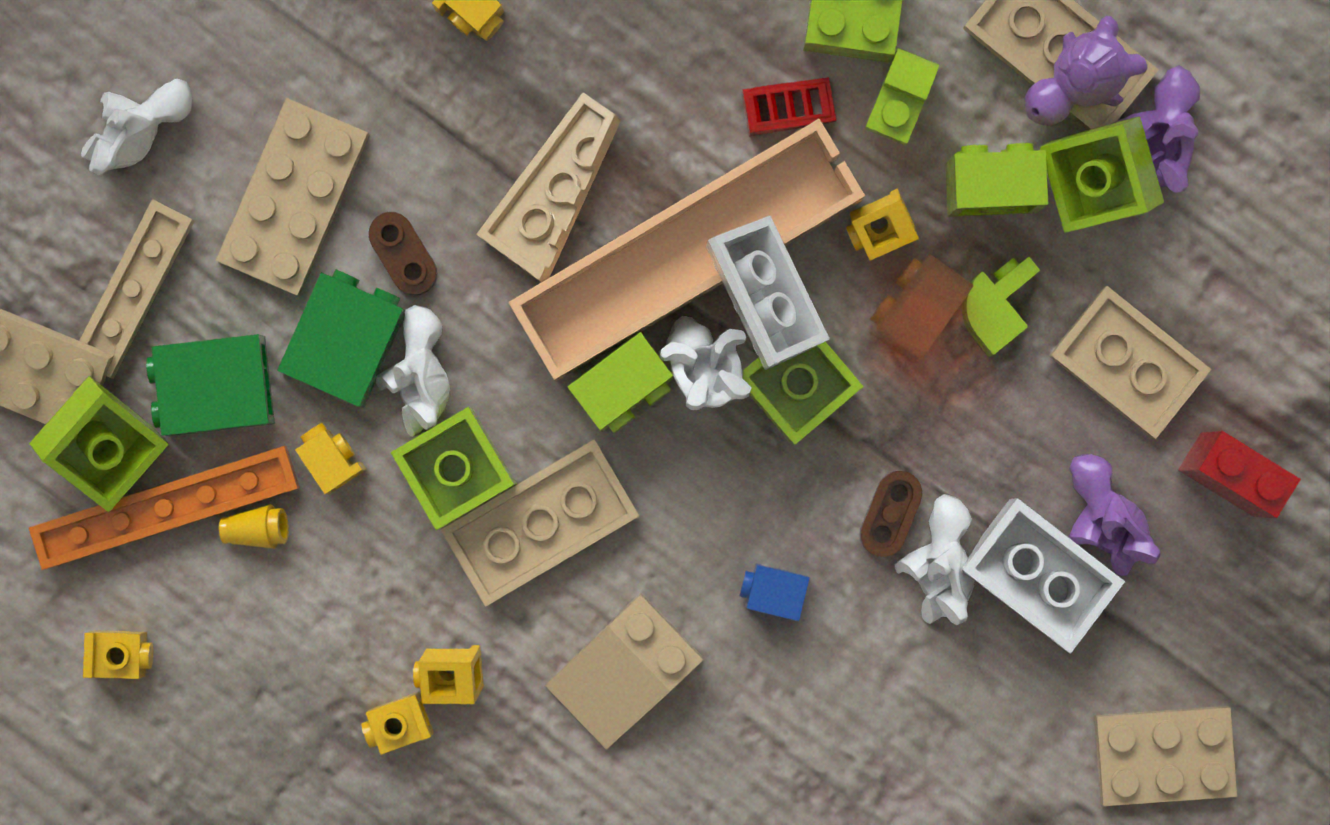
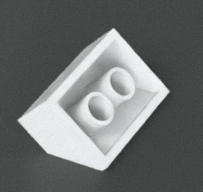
M771 216L722 233L707 241L706 248L714 262L715 269L726 287L734 308L765 370L830 339Z
M1018 498L1009 499L983 533L962 568V571L1070 654L1125 583L1118 575Z

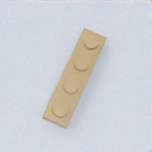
M154 199L151 200L79 340L114 355L106 374L109 378L115 377L195 220Z

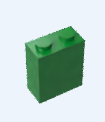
M335 269L332 277L321 272L277 371L353 405L364 408L375 385L376 377L384 365L404 320L406 310L397 306L401 298L376 287L372 295L358 289L357 286L360 280L337 269Z
M255 334L151 346L152 357H147L146 369L149 383L156 384L157 401L151 403V415L154 427L161 429V436H177L275 424L265 336Z

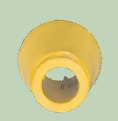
M271 504L229 517H222L219 522V535L223 544L231 543L275 549L278 544H285L288 540L289 525L287 514L283 508L275 509Z

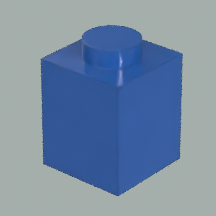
M756 563L754 572L745 571L739 597L747 598L745 605L747 609L799 621L810 577Z

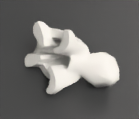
M174 79L156 89L141 105L124 96L104 92L100 102L104 106L102 118L107 120L106 127L102 135L96 133L91 136L81 152L82 158L91 161L89 171L101 175L108 170L125 168L140 162L148 154L158 132V124L162 122H180L189 115L192 107V91L187 82Z
M413 305L405 311L403 321V337L406 347L405 359L386 369L376 377V384L380 391L388 388L393 394L398 391L400 392V396L405 403V406L402 407L403 422L407 433L412 437L420 434L423 429L429 430L437 424V420L445 410L450 397V384L447 374L441 367L438 358L432 353L434 345L442 334L441 321L430 309Z
M681 316L674 322L666 341V346L660 351V357L663 361H670L673 376L686 396V406L690 410H699L702 407H721L734 399L749 397L752 387L742 379V364L736 351V345L743 344L746 340V334L742 330L729 329L721 334L713 343L710 330L695 322L693 318Z
M943 494L934 501L933 511L929 519L932 543L906 555L895 564V570L898 574L902 572L910 574L919 582L922 591L926 595L921 609L922 619L925 622L931 624L941 617H947L950 622L959 625L967 620L968 601L975 582L973 578L962 571L968 557L960 544V539L969 528L972 518L969 510L959 499Z

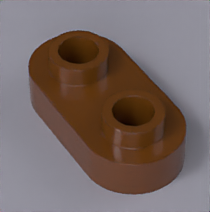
M385 212L377 216L370 225L369 240L395 285L409 295H421L428 292L436 282L437 267L410 221L396 212ZM389 226H395L399 231L398 238L393 242H387L383 238V231ZM411 264H418L422 269L421 276L416 280H409L406 276V269Z
M893 471L886 474L878 483L859 533L860 541L869 553L879 557H887L898 552L903 546L922 499V487L914 475L905 471ZM897 484L904 486L907 492L905 499L900 502L894 501L890 495L892 487ZM883 525L889 529L890 536L886 542L879 543L874 539L873 533L878 526Z

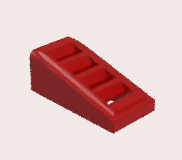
M829 77L742 89L749 137L803 128L817 119H820L822 124L837 121ZM818 90L822 114H813L810 91ZM801 93L805 116L796 117L792 94ZM777 96H784L786 119H779L775 99ZM758 100H767L770 121H761Z

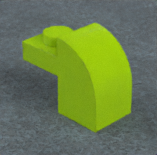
M897 48L865 129L906 146L924 102L928 97L939 64Z
M1014 257L993 273L998 280L995 284L982 271L973 278L966 288L962 300L963 321L969 334L988 357L996 354L1028 328V325L1006 298L1040 271L1030 257L1020 263Z

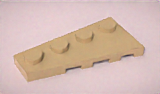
M582 93L476 235L540 282L550 278L621 120L613 112L585 93Z

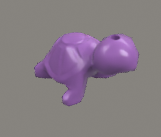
M1105 16L1100 20L1095 30L1083 33L1078 37H1075L1073 32H1069L1063 37V49L1054 64V78L1038 81L1026 93L1025 111L1030 120L1040 125L1055 126L1069 115L1074 104L1083 107L1099 104L1117 106L1123 102V98L1118 93L1124 88L1131 76L1142 74L1147 70V63L1139 54H1128L1118 42L1116 37L1119 28L1116 20L1111 16Z
M1180 65L1167 70L1158 85L1154 87L1156 110L1132 114L1117 121L1141 117L1160 187H1168V189L1175 193L1185 191L1189 186L1187 173L1192 159L1194 139L1198 136V129L1194 124V118L1187 111L1200 100L1199 84L1190 71Z
M1082 454L1074 457L1069 468L1072 474L1073 488L1085 499L1087 506L1073 525L1068 538L1077 545H1095L1101 550L1110 553L1112 568L1120 576L1128 575L1133 564L1139 560L1147 564H1155L1161 553L1150 536L1146 517L1135 503L1112 490L1111 464L1104 458L1092 454Z

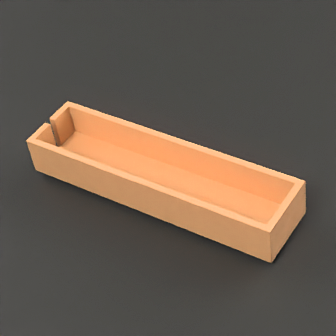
M817 119L509 301V305L556 382L723 284L706 248L709 239L771 216L784 245L787 246L860 203L864 199L865 194L846 162L844 161L837 165L835 170L830 165V163L837 160L840 152L821 120Z

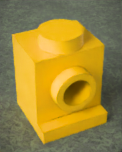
M434 0L432 2L435 11L441 16L449 10L451 14L447 19L466 36L473 31L477 36L488 41L504 22L500 18L504 10L502 4L497 0Z
M898 188L891 191L889 195L850 212L852 224L846 227L855 250L858 251L864 248L870 261L919 239L916 227ZM882 217L887 220V224L882 229H875L871 226V222Z
M323 423L304 433L300 437L304 444L295 449L325 495L333 493L367 470L362 462L352 464L349 458L355 455L347 440L341 433L334 436L330 430L326 429Z
M105 630L85 632L83 678L140 679L145 677L146 669L152 668L154 653L152 642H147V632ZM114 647L120 648L124 653V660L121 664H116L111 660V650Z
M472 645L470 649H426L420 660L415 662L413 668L414 686L421 690L422 704H475L484 687L481 646ZM446 671H454V674H448Z
M420 692L369 709L365 712L368 721L361 723L369 748L378 746L380 755L430 738L434 734L424 704H422ZM396 718L402 723L400 733L391 734L387 730L386 722L388 719Z

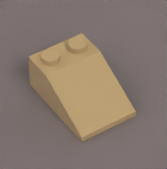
M640 593L545 686L607 750L703 661V657L655 606Z

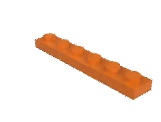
M282 446L122 497L110 512L97 505L29 527V531L41 570H46L300 489L287 446Z

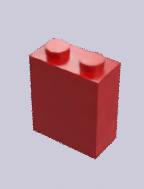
M1224 431L1201 432L1178 471L1251 516L1278 518L1301 480Z

